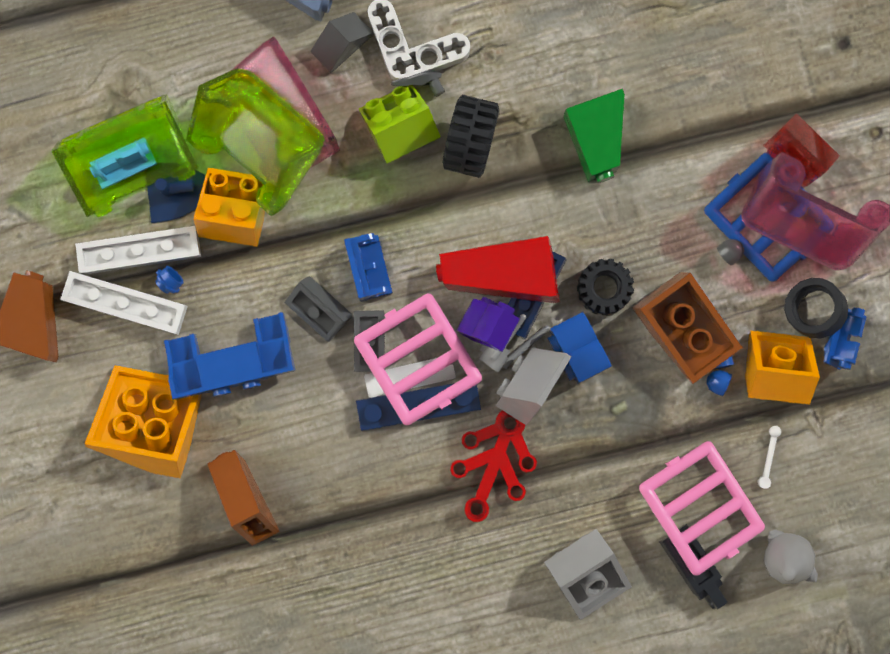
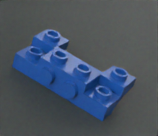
M280 312L276 315L253 319L257 342L245 343L200 354L197 337L194 333L181 338L164 340L168 361V381L172 399L178 400L203 393H212L213 397L230 394V388L242 385L243 390L261 386V380L296 371L284 313Z

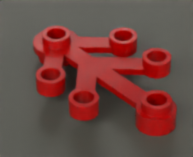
M503 410L497 415L495 424L476 432L468 431L462 436V445L466 449L472 450L477 448L481 441L499 435L495 447L464 461L455 460L450 467L451 474L454 477L463 478L469 471L487 464L475 497L470 498L464 507L467 518L473 522H481L489 514V505L486 501L499 468L508 487V497L513 501H520L525 497V487L519 483L506 453L510 440L519 455L518 466L522 471L532 472L537 466V460L530 454L522 436L525 424ZM509 417L516 421V426L513 429H507L504 425L505 420ZM472 434L476 437L477 442L474 446L466 445L465 437ZM525 457H530L533 460V466L530 469H525L522 466V460ZM457 463L465 465V472L461 475H457L453 470ZM513 486L521 487V496L513 497L510 492ZM474 503L482 505L483 510L478 515L471 512V506Z

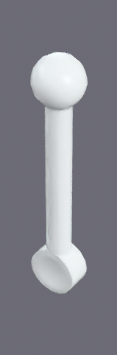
M772 426L769 429L771 439L763 476L758 479V485L763 489L771 486L769 474L777 437L781 435V429L778 426Z

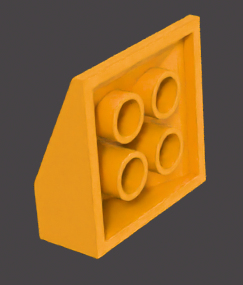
M115 365L86 438L85 447L147 472L181 479L190 451L202 394L174 400L171 395L168 375Z

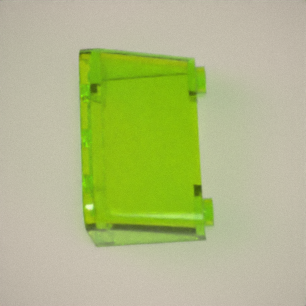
M234 69L198 86L186 141L203 154H216L223 150L230 154L264 185L258 189L256 201L264 211L273 216L287 205L321 153L325 138L313 124L255 74L245 69Z
M167 94L71 134L58 141L51 151L86 217L93 214L96 217L108 214L113 210L112 205L117 199L155 183L157 179H165L171 176V178L178 177L179 181L195 175V170L199 168ZM145 137L157 165L102 190L97 178H94L90 171V162Z

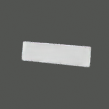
M437 358L385 371L392 383L395 384ZM453 363L412 388L455 379ZM373 373L365 374L364 378L369 398L385 395Z

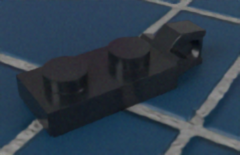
M685 524L679 527L678 529L682 533L683 531L688 529L689 526ZM668 536L659 541L692 593L699 600L705 598L710 607L717 610L728 603L719 589L723 585L720 580L722 576L714 565L702 574L695 576L690 572ZM697 538L688 544L698 560L706 555Z

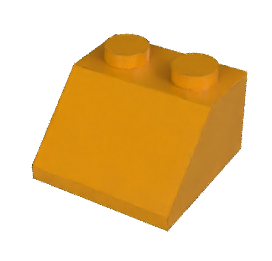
M750 330L745 372L748 398L810 405L820 378L811 338Z

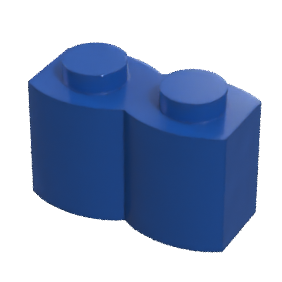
M584 312L550 328L552 336L547 339L553 351L567 353L572 356L564 369L569 381L575 379L577 384L612 366Z

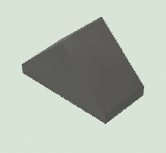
M355 12L329 21L311 49V53L332 73L374 35V32Z

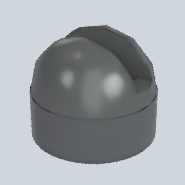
M728 239L717 246L719 254L731 266L738 262L744 254V247L738 240Z

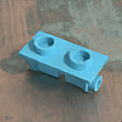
M144 137L90 162L91 167L89 168L103 190L157 165V162Z

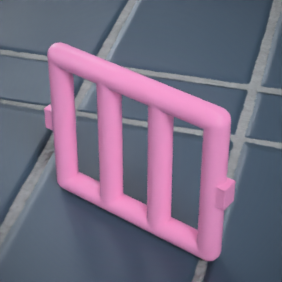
M429 293L398 311L394 308L384 314L385 319L356 335L354 338L356 347L402 423L407 426L439 407L442 410L452 404L450 400L477 385L482 380V375L434 296ZM427 308L435 324L377 358L369 342ZM442 334L452 350L399 382L392 383L385 371L386 367ZM458 360L467 376L409 411L400 395Z
M710 441L702 443L681 458L677 456L665 463L667 465L666 468L639 486L642 496L690 572L695 576L702 574L723 558L730 559L738 554L739 547L765 529L764 522ZM707 456L716 472L664 506L654 490ZM721 483H724L733 498L681 533L671 517ZM740 509L750 525L698 560L688 544Z

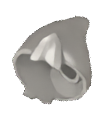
M779 530L770 531L768 546L764 555V564L769 576L782 584H797L803 580L817 582L818 574L815 569L816 555L810 542L796 534L784 533Z

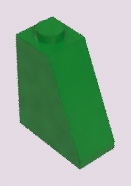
M623 88L565 110L563 118L588 182L597 180V183L608 181L615 177L614 173L620 167L625 97Z

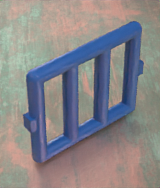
M763 153L740 175L737 173L727 182L728 186L704 208L705 214L729 239L738 240L742 243L744 255L771 282L777 281L799 259L802 261L813 252L811 248L835 226L834 219L770 153ZM766 167L778 181L734 222L730 223L719 210ZM788 189L799 202L760 239L751 245L740 231L780 194ZM808 210L820 224L772 267L761 253Z

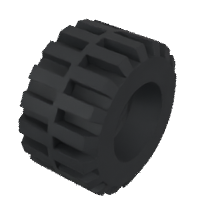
M463 94L459 97L453 112L442 163L445 170L477 178L483 175L499 115L498 103Z

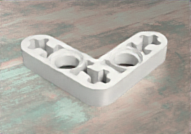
M374 0L369 5V21L392 80L395 81L426 71H440L462 63L469 57L470 41L465 35L460 33H453L409 49L391 2L388 0ZM379 8L387 12L386 21L388 26L384 28L380 17L376 16L377 9ZM388 34H395L399 37L400 42L396 47L388 48L383 44L384 37ZM457 42L459 46L464 45L461 54H457L455 50L446 53L447 59L442 60V51L439 47L443 46L444 52L452 49V43ZM424 52H434L438 57L437 61L433 65L422 63L421 55ZM416 56L418 70H415L413 64L406 67L405 74H401L399 70L394 71L397 68L396 63L402 62L404 66L412 64L411 57Z

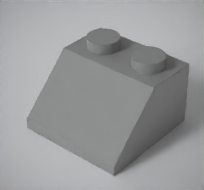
M531 348L526 357L520 354L511 370L516 372L512 380L510 381L505 378L496 392L501 397L495 406L527 425L544 404L572 356L567 353Z
M597 529L582 536L578 541L555 553L544 562L580 620L632 587L615 554Z

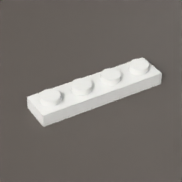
M195 226L75 244L79 274L82 275L201 257L200 242Z
M69 271L60 299L179 335L188 307L177 302Z

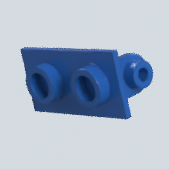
M854 307L850 310L848 308L847 319L842 328L829 337V341L824 347V363L838 370L841 368L851 370V366L856 364L860 343L850 341L851 336L862 337L867 319L864 315V309Z

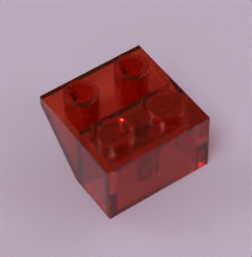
M797 113L763 145L767 149V153L778 163L781 162L789 170L788 173L798 184H803L805 187L825 174L840 157Z

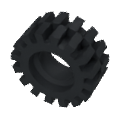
M603 258L597 262H592L584 269L578 280L577 292L579 291V300L583 301L586 309L589 308L594 314L608 315L618 312L629 303L631 295L634 293V288H632L634 279L630 277L629 274L631 272L629 269L623 267V263H616L614 259L604 260ZM609 276L616 282L617 291L613 297L605 299L595 293L594 282L598 277Z

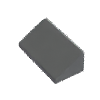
M310 276L301 280L284 302L327 342H330L353 316L352 313Z

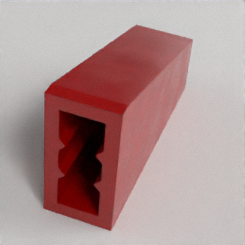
M548 236L439 254L440 264H436L437 278L439 282H443L448 290L548 303L560 302L552 244Z

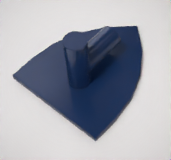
M157 163V165L146 169L151 223L178 219L196 210L205 175L189 166L177 163Z

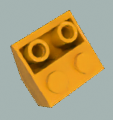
M208 168L193 218L198 237L257 247L264 223L268 177Z

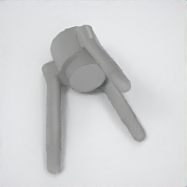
M520 315V320L517 326L515 327L508 343L526 319V315ZM548 325L544 326L508 357L507 355L510 351L504 348L503 352H499L488 346H482L480 350L483 353L479 359L496 372H499L502 367L507 370L510 364L548 332L550 327Z

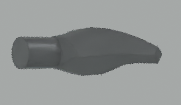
M437 71L421 72L391 82L392 86L429 85L435 97L445 92L439 80L442 73Z

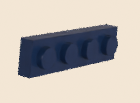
M453 384L408 391L400 396L410 411ZM477 385L450 400L452 404L442 410L439 407L417 421L481 410ZM386 395L356 401L361 431L403 424Z

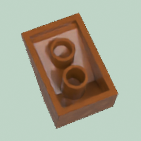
M679 272L632 307L649 333L692 384L743 348L690 272Z

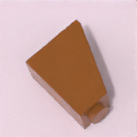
M26 270L25 275L13 272L0 309V346L47 361L57 362L59 354L53 286L43 282L44 276Z
M236 450L224 452L218 455L215 460L207 463L230 525L252 546L280 532L246 461Z

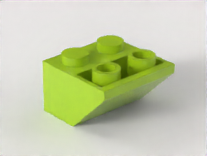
M413 85L398 86L391 93L381 98L372 99L365 106L359 108V112L386 163L392 162L441 137L429 107Z

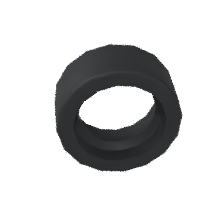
M808 278L791 288L785 299L784 311L787 321L800 334L809 338L822 339L832 336L842 328L847 319L848 304L845 295L834 283L823 278ZM823 291L833 299L835 305L833 314L830 319L821 325L814 326L804 323L798 313L802 299L809 293Z

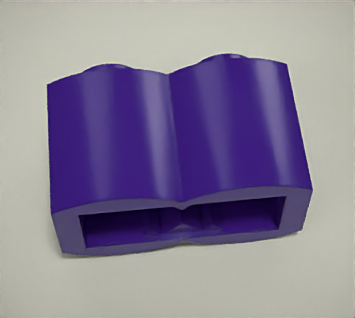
M482 297L481 301L472 299L456 332L478 344L503 352L520 319L513 315L515 309L499 301L497 304L486 297Z

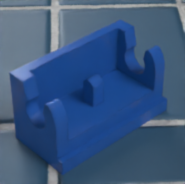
M370 233L344 239L359 300L362 302L393 294L378 235Z

